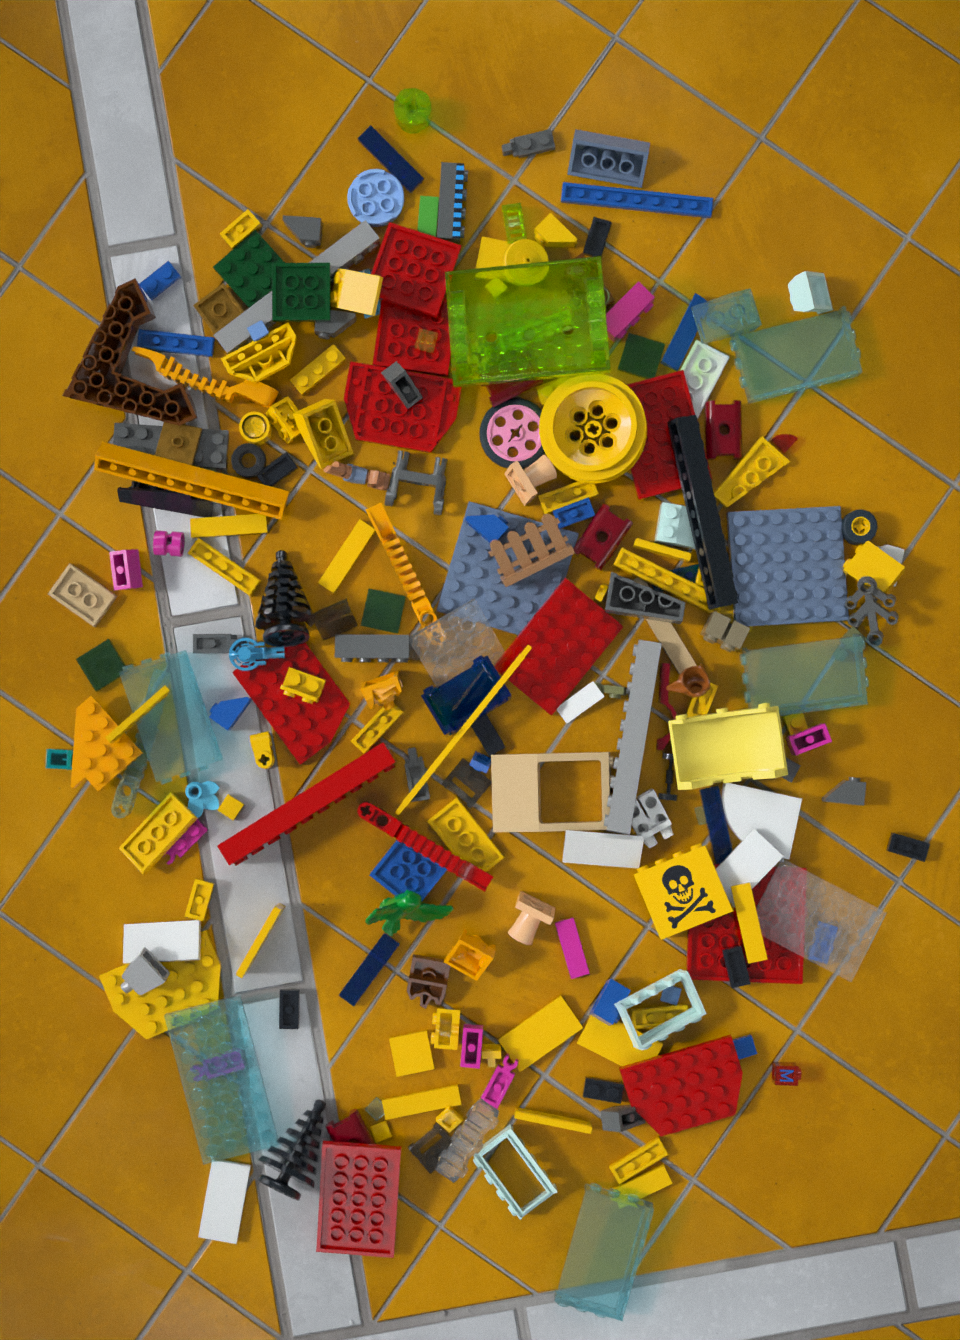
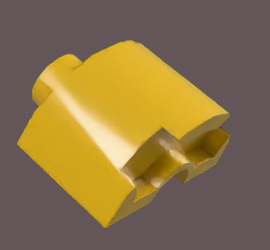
M437 1009V1013H433L432 1024L436 1025V1030L431 1032V1044H434V1048L457 1050L460 1010Z

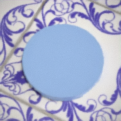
M370 169L357 175L358 177L350 185L347 194L348 205L353 216L361 223L366 220L371 227H381L388 225L389 222H393L400 215L404 206V191L399 180L382 169Z

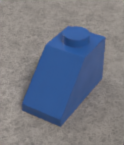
M495 514L477 515L465 518V522L489 543L494 539L500 540L509 530L508 522L500 515L499 517Z
M250 697L220 701L219 704L215 703L209 711L211 713L209 718L226 730L231 731L252 699Z

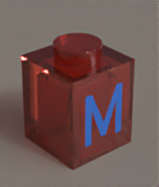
M772 1062V1082L774 1085L798 1086V1080H801L802 1072L796 1063Z

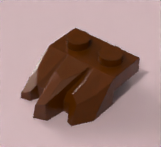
M413 954L407 993L410 1000H414L417 996L420 997V1006L425 1009L430 1000H435V1004L440 1006L445 997L450 966L444 963V959Z

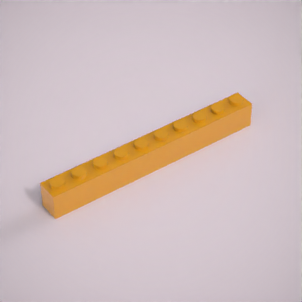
M106 442L101 443L95 454L94 470L280 520H282L287 506L289 491Z

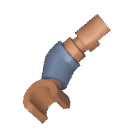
M337 461L332 466L327 465L323 470L326 473L340 476L344 481L354 484H366L368 482V487L384 491L387 490L390 480V474L376 470H370L369 473L368 469L353 464L346 465Z

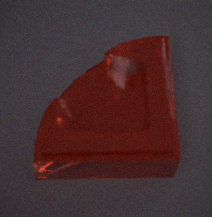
M781 434L775 436L770 441L785 453L798 438L791 434Z

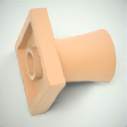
M542 455L524 470L519 462L515 461L509 466L505 476L525 506L538 494L535 487L557 478V473L549 458Z
M521 891L515 908L522 912L508 931V934L523 944L532 945L540 921L551 925L554 919L555 908Z

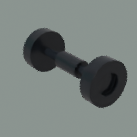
M662 753V759H669V770H666L665 783H667V792L659 793L658 799L677 801L678 795L670 794L671 784H673L674 770H672L673 754Z

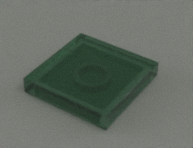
M629 333L617 370L644 379L654 378L665 344Z
M369 588L361 626L398 634L406 596Z
M107 639L76 659L96 692L130 672L110 639Z

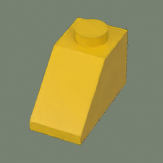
M552 213L534 229V238L539 244H544L546 247H575L577 245L578 239Z

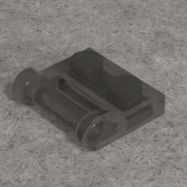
M462 758L441 785L444 788H449L466 802V806L471 809L491 785L492 781L481 772L476 771L469 765V762ZM454 777L458 778L476 794L470 797L453 783L452 779Z
M436 1122L429 1132L415 1144H410L408 1149L431 1174L457 1152L460 1147L449 1133ZM439 1133L442 1137L422 1153L420 1149Z

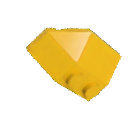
M289 322L269 332L268 335L255 342L252 341L221 358L229 375L258 383L290 365L297 337Z

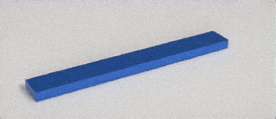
M563 182L561 203L711 218L713 198Z

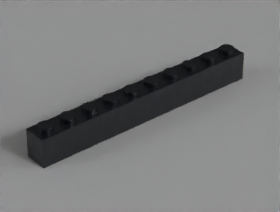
M696 415L678 417L667 422L708 608L711 610L737 604L738 594L735 590L729 554L726 550L725 536L721 527V518L717 510V500L713 492L708 461L704 452V443L700 434V425Z

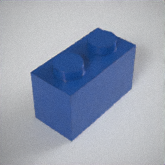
M613 979L607 980L589 1014L608 1026L613 1025V1023L617 1024L621 1016L614 1004L628 997L631 990Z

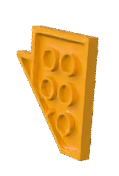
M93 696L87 698L76 708L71 787L75 789L82 781L87 779L100 792L143 752L126 733L112 744L105 738L119 725Z

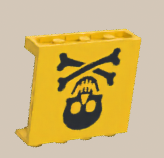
M701 843L690 847L692 851L684 853L683 850L672 854L674 858L666 860V858L655 861L656 865L649 868L648 865L642 866L637 869L638 873L634 874L661 940L734 911L732 902H729L709 855L707 844L704 846Z

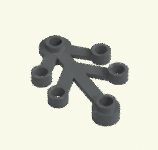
M863 576L857 583L858 590L853 596H849L846 599L845 606L848 609H854L858 600L863 595H865L866 602L856 613H852L849 616L848 623L851 626H857L861 618L868 613L870 632L867 636V642L871 646H879L883 641L884 635L878 628L876 612L891 625L897 623L899 615L894 611L889 612L875 602L873 595L882 600L886 607H893L896 597L892 594H885L877 588V582L874 578ZM887 599H891L893 602L889 603ZM848 601H853L854 604L851 605Z

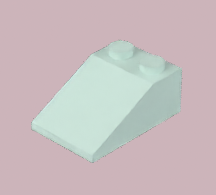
M662 502L654 543L695 549L686 506Z

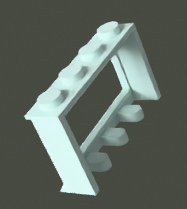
M681 969L614 1004L630 1036L633 1047L639 1050L650 1048L655 1041L665 1040L669 1037L668 1034L683 1030L685 1025L696 1023L702 1019V1016L707 1014L689 973ZM681 981L692 1008L638 1036L626 1009Z
M511 1124L474 1151L473 1162L478 1169L482 1168L486 1173L484 1176L488 1183L496 1186L498 1189L496 1193L500 1199L507 1201L511 1214L513 1216L517 1215L520 1220L551 1195L558 1192L555 1183L552 1184L546 1171L541 1169L534 1155L530 1154L526 1149L523 1140L518 1138ZM506 1138H508L545 1189L544 1192L522 1208H520L483 1157L484 1154Z

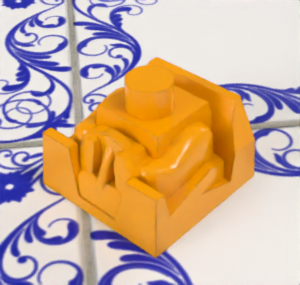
M399 670L362 683L361 691L370 709L373 708L374 703L377 706L383 704L385 710L396 706L394 703L395 695H400L402 692L401 687H403Z
M464 929L455 946H452L444 963L477 981L494 959L496 945L488 946L481 937L467 935V930Z

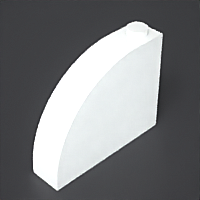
M723 783L722 808L726 821L733 833L743 841L755 828L783 855L779 861L783 862L784 858L790 859L802 799L741 785Z

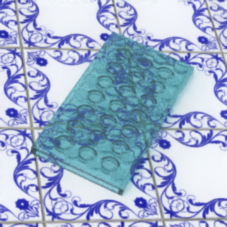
M241 994L166 1013L164 1017L203 1165L270 1148L271 1146H278L279 1143L276 1142L278 1135Z

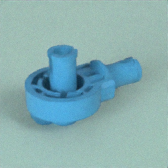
M250 638L236 640L229 650L231 663L242 671H250L259 665H266V661L256 660L285 658V653H277L285 652L284 646L255 648L256 646H265V642H256ZM247 641V643L241 644V648L238 646L234 651L236 645H238L241 642ZM236 659V661H237L239 664L241 663V661H242V662H245V663H242V665L248 666V668H243V667L238 666V665L235 663L234 660Z

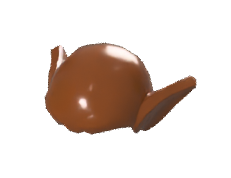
M700 663L699 666L686 668L679 675L678 681L668 685L666 689L696 698L705 695L710 690L711 685L704 664Z

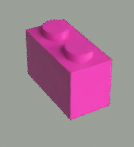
M138 549L109 552L114 590L142 588Z
M820 723L785 737L791 755H798L832 742L825 723Z
M464 1024L460 1067L480 1069L483 1025Z

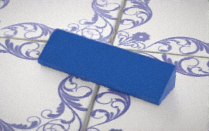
M694 294L661 360V364L675 371H678L711 305L700 295Z

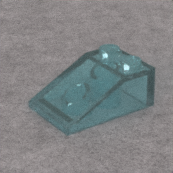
M751 288L733 292L691 307L702 344L753 332L762 325Z

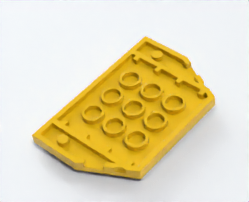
M207 929L201 932L200 960L160 962L170 972L167 980L143 995H138L134 990L125 993L121 989V984L125 981L122 978V974L129 964H124L99 975L113 1011L146 1040L219 1008L222 965Z

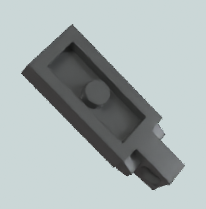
M548 129L510 139V143L502 145L501 149L503 156L513 154L514 157L522 158L555 150L552 131Z
M193 634V653H229L232 644L238 640L237 635ZM247 641L241 642L238 645H236L234 651L238 646L241 648V644L247 643Z
M416 747L408 748L409 759H405L409 793L426 773L422 756H417ZM428 782L424 784L411 802L430 799Z

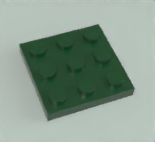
M254 230L215 264L213 269L245 305L250 308L272 291V263L285 262L261 235Z
M272 263L273 322H331L330 263Z

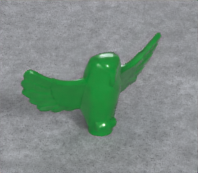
M406 890L405 893L384 899L380 903L379 908H376L366 918L365 923L370 925L386 920L382 930L389 936H393L394 933L400 930L401 919H411L424 923L435 919H442L448 916L454 908L451 905L421 903V896L419 894Z

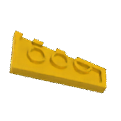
M762 436L714 491V496L723 506L729 507L790 461Z

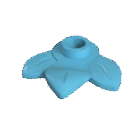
M212 781L203 783L191 782L185 790L186 796L189 798L188 808L198 818L202 815L204 808L207 810L218 809L219 800L215 793L220 787ZM193 788H198L199 793L197 795L193 794Z

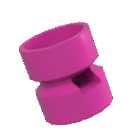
M155 531L153 538L154 555L166 556L169 553L170 556H183L185 545L183 532L172 531L169 534L167 531Z

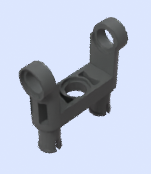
M398 451L396 467L392 469L389 489L386 492L385 506L393 507L400 481L436 488L433 501L434 514L441 515L447 480L444 475L448 460L442 458L440 466L441 459L436 457L433 474H423L408 471L407 465L410 453L405 451L404 458L402 459L403 451Z

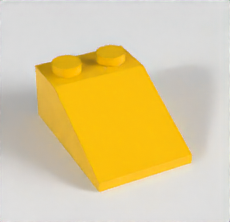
M338 268L334 275L335 284L331 292V307L375 316L383 277Z
M323 399L293 413L298 430L321 469L354 454L335 400Z

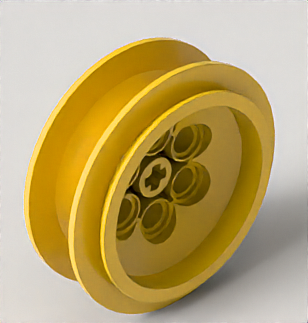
M583 374L565 381L548 397L540 416L539 435L544 452L561 473L575 481L598 484L617 479L635 465L645 447L647 422L638 397L626 384L604 374ZM597 407L603 409V413L600 416L593 414L594 409ZM579 413L585 415V419L582 422L575 421V416ZM610 420H616L618 424L616 428L610 429L607 427V423ZM595 426L596 429L599 428V430H597V434L593 435L592 432H589L591 431V427ZM579 432L581 434L580 439L572 441V433ZM612 439L613 445L605 448L603 446L604 440ZM587 445H594L595 450L593 453L587 454L585 453V447Z

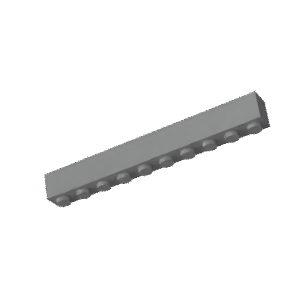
M365 220L309 263H330L331 285L334 282V275L338 268L349 270V267L354 263L355 265L360 263L367 253H373L379 248V244H381L380 238ZM272 291L214 334V337L227 354L253 341L247 330L251 325L262 320L268 332L274 327L273 325L276 322L272 321Z
M639 640L638 645L634 644L632 656H636L635 663H631L629 672L633 677L632 682H628L626 693L630 694L629 701L625 700L623 712H627L626 719L621 720L620 731H623L622 739L618 738L617 750H620L619 758L615 757L613 769H617L616 777L612 776L610 788H614L613 795L608 796L607 807H610L609 815L605 814L604 826H607V831L630 835L662 643Z

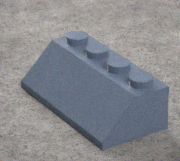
M575 129L567 175L642 188L650 143Z

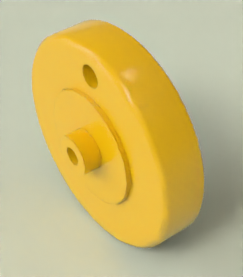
M517 240L509 246L504 254V271L515 284L533 286L539 283L547 274L549 268L548 254L543 246L534 240Z

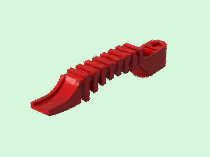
M367 801L358 806L357 813L363 820L387 833L392 838L395 837L400 843L406 844L405 846L413 848L415 852L421 853L425 858L428 857L431 859L430 861L438 863L440 867L446 868L447 871L453 872L456 876L482 891H486L493 879V876L465 859H460L459 855H454L452 851L445 850L443 846L435 844V841L427 839L425 835H420L415 829H410V826L404 825L400 820L373 803ZM367 805L370 806L371 814L363 815L361 808ZM380 815L387 816L388 823L382 826L378 823L377 819Z

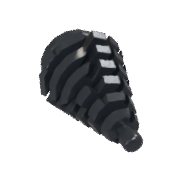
M279 550L276 552L277 561L272 564V572L268 576L267 586L264 591L266 596H262L255 627L265 631L263 640L266 644L276 647H291L303 644L309 640L310 633L304 622L312 627L316 617L312 612L304 591L300 590L303 588L300 582L297 581L298 577L293 571L294 568L291 562L287 561V552Z
M319 1099L315 1101L312 1111L306 1110L303 1115L308 1117L306 1121L298 1119L295 1122L298 1127L302 1128L301 1132L292 1128H288L285 1132L297 1139L296 1143L283 1137H279L276 1141L283 1147L290 1149L291 1153H287L274 1146L267 1150L272 1155L285 1161V1165L264 1155L258 1159L263 1164L280 1172L277 1179L261 1174L257 1181L297 1201L300 1200L301 1193L288 1186L290 1178L312 1188L315 1185L314 1180L294 1169L297 1167L316 1175L317 1168L301 1160L300 1157L303 1156L318 1162L319 1156L306 1149L305 1146L308 1145L320 1149V1142L310 1137L311 1134L321 1137L322 1130L316 1127V1124H323L324 1118L320 1115L324 1111L326 1103Z

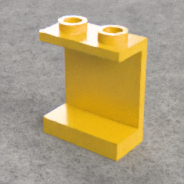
M870 541L860 544L855 550L856 555L852 559H847L843 565V573L846 574V577L849 574L859 581L863 576H870L876 580L877 588L885 594L889 592L905 572V566Z

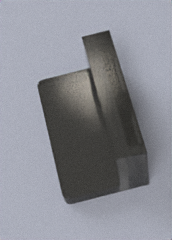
M347 599L314 612L316 617L315 625L323 640L358 626Z

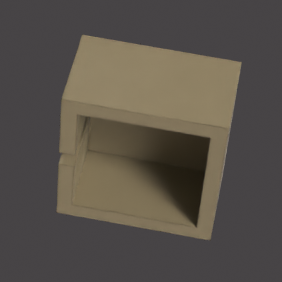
M714 611L709 615L700 635L704 636L703 640L711 644L717 642L721 644V649L731 652L741 648L750 628L736 621L731 624L729 623L730 618Z

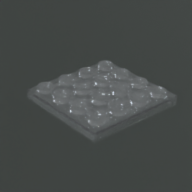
M475 599L470 600L419 630L408 639L445 702L496 673L497 671L492 667L505 652Z

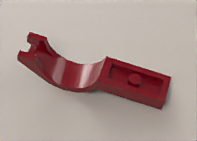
M662 663L660 664L658 703L664 705L670 712L671 720H675L677 713L673 706L668 703L669 690L666 689L669 685L670 664ZM670 730L665 736L656 740V750H663L671 738Z

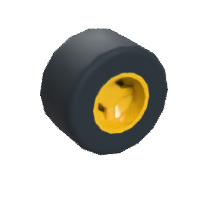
M863 509L854 510L842 519L843 539L850 544H864L872 540L876 535L878 529L877 521L869 511Z

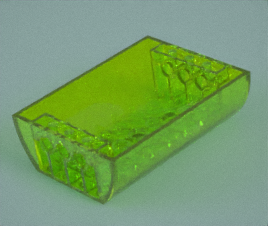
M601 256L445 272L454 388L611 373ZM566 326L572 327V334H564L562 332L563 328ZM527 330L535 332V336L531 339L526 338L524 334ZM489 334H495L497 339L494 342H488L486 337Z

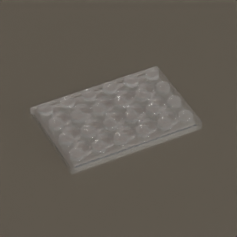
M782 858L756 907L762 936L852 982L887 914Z

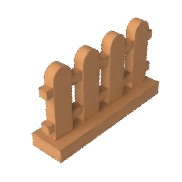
M544 514L542 516L543 525L536 527L534 523L528 522L524 527L525 534L519 536L516 531H510L507 534L509 542L503 545L497 539L490 542L491 551L488 553L490 557L495 556L500 567L497 569L499 575L503 573L500 579L505 587L575 553L573 547L569 543H565L568 541L567 536L562 537L557 526L560 523L558 518L554 519L551 514ZM544 530L547 531L551 543L547 545L544 544L540 532ZM528 538L534 549L529 554L522 542ZM510 547H512L517 558L513 562H510L505 552ZM518 565L521 566V567H519V568H517V569H515V570L513 569L514 567H516V566H518Z

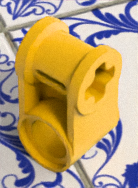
M266 731L250 735V743L256 764L260 768H271L275 763L270 732ZM264 755L270 758V760L267 761V765H265V763H261V760L264 759Z

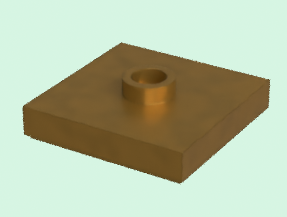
M224 283L193 305L214 334L245 312Z
M164 422L155 456L193 466L203 429L186 424L178 426Z

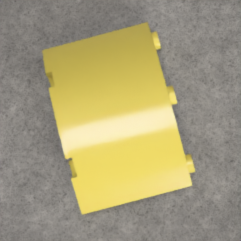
M762 703L758 704L757 708L728 711V708L716 709L717 713L687 717V714L677 715L675 720L668 721L678 790L696 789L719 782L730 783L749 778L756 780L788 775L778 706Z

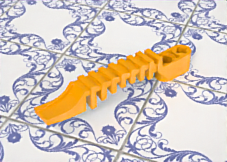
M135 346L131 350L135 352V355L151 360L156 366V371L165 379L170 381L171 378L177 384L180 382L187 387L189 385L191 389L195 391L198 389L203 394L207 392L209 396L213 398L216 396L221 401L225 398L231 404L234 397L239 395L269 409L274 404L279 391L261 382L254 383L248 380H244V382L229 387L230 385L225 380H222L220 385L217 383V380L212 379L210 384L208 378L203 376L201 380L198 374L194 373L193 375L190 373V370H185L182 364L175 361V358L172 356L170 359H167L163 354Z
M380 502L365 509L380 541H382L384 549H386L388 557L391 559L390 562L394 566L401 584H403L405 593L407 592V597L411 601V605L429 642L433 645H440L445 640L444 631L427 596H425L423 588L420 586L419 580L416 578L415 571L412 570L413 567L408 561L406 553H404L403 546L400 545V540L396 536V532L382 503ZM425 614L432 615V620L430 622H424L422 620ZM434 631L439 633V638L435 639V637H432Z

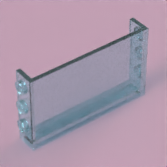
M842 306L835 312L739 336L738 333H735L731 338L732 340H730V347L732 352L735 351V366L737 370H740L741 377H739L741 388L745 389L748 404L859 376L862 373L859 360L861 353L855 345L856 334L854 329H851V315L849 311H846V307Z
M856 633L853 634V637L754 650L742 648L743 654H740V661L745 669V673H742V680L747 688V692H744L745 703H748L749 708H757L758 704L770 703V706L779 707L780 716L868 704L866 687L869 686L868 677L865 676L864 670L867 668L866 658L863 657V650L865 649L864 638H861Z
M186 650L172 655L170 652L159 655L160 659L152 660V658L141 661V665L135 667L133 664L122 667L123 671L119 672L133 713L163 686L166 685L171 691L167 697L136 723L156 782H161V784L173 781L172 777L177 775L180 778L191 775L190 771L198 769L199 772L210 768V764L223 760Z
M595 1183L585 1184V1194L557 1291L554 1292V1302L562 1307H574L580 1312H592L601 1318L609 1317L623 1321L654 1212L653 1202L639 1199L634 1194H621L616 1189H603Z

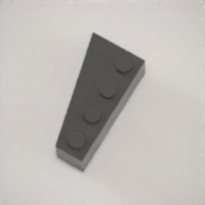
M611 572L605 612L669 623H682L685 602Z

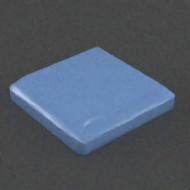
M262 320L247 328L254 342L269 334Z
M671 986L664 989L660 1000L677 1005L681 988Z

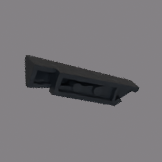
M132 481V485L128 488L118 487L117 489L119 501L122 503L204 518L212 517L213 501L137 481Z

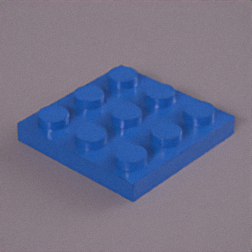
M396 840L370 873V876L395 896L405 893L406 890H411L421 896L422 902L447 869L440 867L438 863L430 861L431 859L428 857L425 858L421 853L415 852L413 848H409L403 842L400 843Z

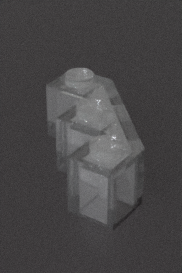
M480 1098L468 1110L466 1114L468 1118L462 1126L459 1125L451 1137L452 1142L448 1150L444 1149L435 1170L453 1183L460 1177L463 1178L468 1171L467 1164L469 1158L475 1153L478 1154L483 1148L482 1141L484 1135L490 1129L493 1130L497 1126L499 1110Z

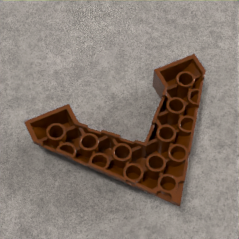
M136 278L117 287L115 296L111 304L108 305L101 324L96 328L82 356L83 359L78 364L71 378L72 381L62 396L182 426L198 418L195 404L187 386L179 383L169 389L161 390L121 375L139 326L156 318L150 302Z

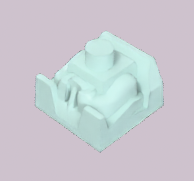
M804 271L796 275L788 284L790 302L793 305L794 311H812L821 314L833 310L824 273Z

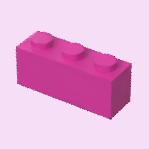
M638 281L598 322L597 327L613 342L617 338L619 340L622 339L627 333L626 329L630 325H636L641 319L639 316L643 312L647 313L654 306L653 301L655 297Z

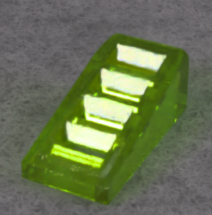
M521 203L502 205L501 209L507 243L512 244L517 240L526 239ZM517 212L518 215L507 216V213ZM514 219H518V220H519V222H514V223H509V222H508V220H514ZM520 226V229H516V230H510V228H509V227ZM521 233V237L511 238L510 234Z

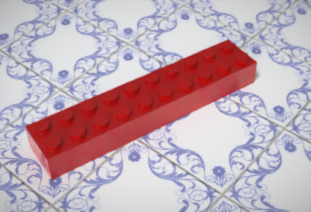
M383 742L223 841L217 847L228 865L234 863L237 866L249 859L247 857L248 854L251 853L253 856L265 849L264 844L268 843V845H271L281 839L280 834L283 832L287 835L297 829L296 824L301 822L303 825L313 819L312 814L316 812L321 814L330 808L329 804L333 801L337 804L347 798L345 794L349 791L353 794L363 788L361 784L365 781L369 784L379 778L378 773L384 771V773L389 772L396 767L394 763L397 760L386 742Z

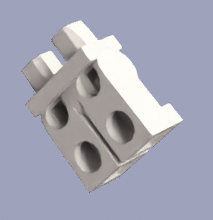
M651 788L637 796L631 826L637 836H643L644 843L648 848H651L658 843L654 837L655 833L660 831L664 839L674 835L670 826L672 823L654 789ZM637 799L639 800L640 804H641L642 807L644 808V810H645V812H646V815H645V813L643 812L641 806L639 805Z

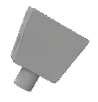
M144 947L122 974V978L125 981L121 984V989L125 993L134 990L138 995H143L163 984L170 972Z

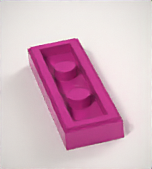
M574 918L555 922L571 979L590 974Z

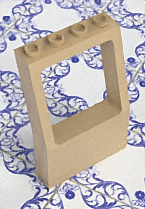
M610 752L491 755L493 832L607 830V826H604L605 814L609 815L610 807H607L608 796L613 795L611 794L610 784L611 778L614 776L611 775V767H614V756H610ZM599 760L601 762L602 821L542 822L540 763L543 761Z

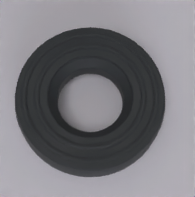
M245 443L234 450L231 458L232 467L240 476L253 478L265 468L266 456L259 446ZM248 453L256 457V463L251 468L244 467L241 462L242 457Z

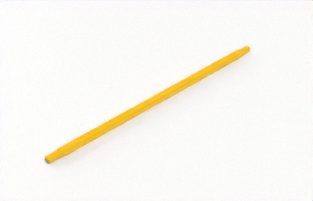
M527 645L523 652L519 654L403 800L402 804L395 811L397 815H400L405 807L409 805L532 649L530 645Z

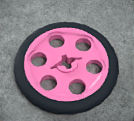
M512 398L494 408L491 407L483 417L480 426V442L485 454L501 467L509 468L512 463L518 461L522 469L527 468L542 455H545L540 440L539 428L537 431L532 432L527 427L530 422H536L539 427L542 409L533 402L521 398ZM520 410L524 416L522 419L516 420L513 418V412ZM498 417H503L506 420V424L503 427L496 426L495 420ZM522 425L519 430L520 437L515 436L508 442L512 436L511 430L516 431ZM495 436L503 438V443L500 446L493 444L492 439ZM532 440L535 442L536 447L534 450H527L525 443ZM509 448H516L518 455L513 458L509 457L507 454Z

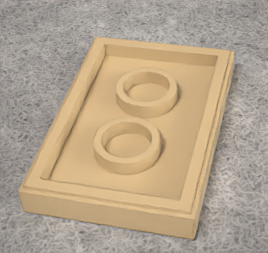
M69 563L48 593L49 596L93 627L98 625L118 597L71 563Z

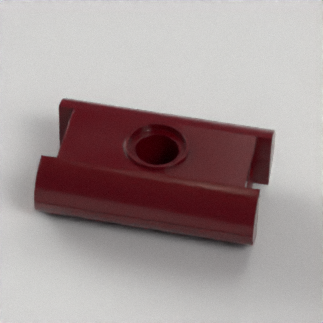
M529 351L477 376L481 387L483 385L486 386L491 396L489 401L493 408L544 382L541 372L536 373L531 364L532 358ZM509 376L515 377V380L513 382L506 381V378Z
M715 400L705 402L707 460H715L716 456H732L733 460L743 459L741 401L734 400L731 404H715ZM720 426L727 427V435H723L720 432Z
M606 504L600 507L573 548L574 554L577 557L582 554L594 562V568L599 571L603 570L633 525V522L628 518L623 521L609 511L610 507ZM605 533L608 539L605 542H600L597 539V535Z
M357 1108L351 1110L349 1116L339 1122L334 1123L332 1120L325 1125L332 1141L350 1142L351 1140H357L363 1144H376Z

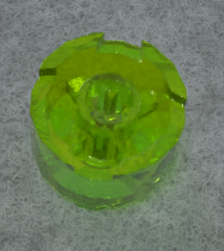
M417 88L401 90L394 101L395 120L403 131L419 133L428 127L432 120V107L429 96Z

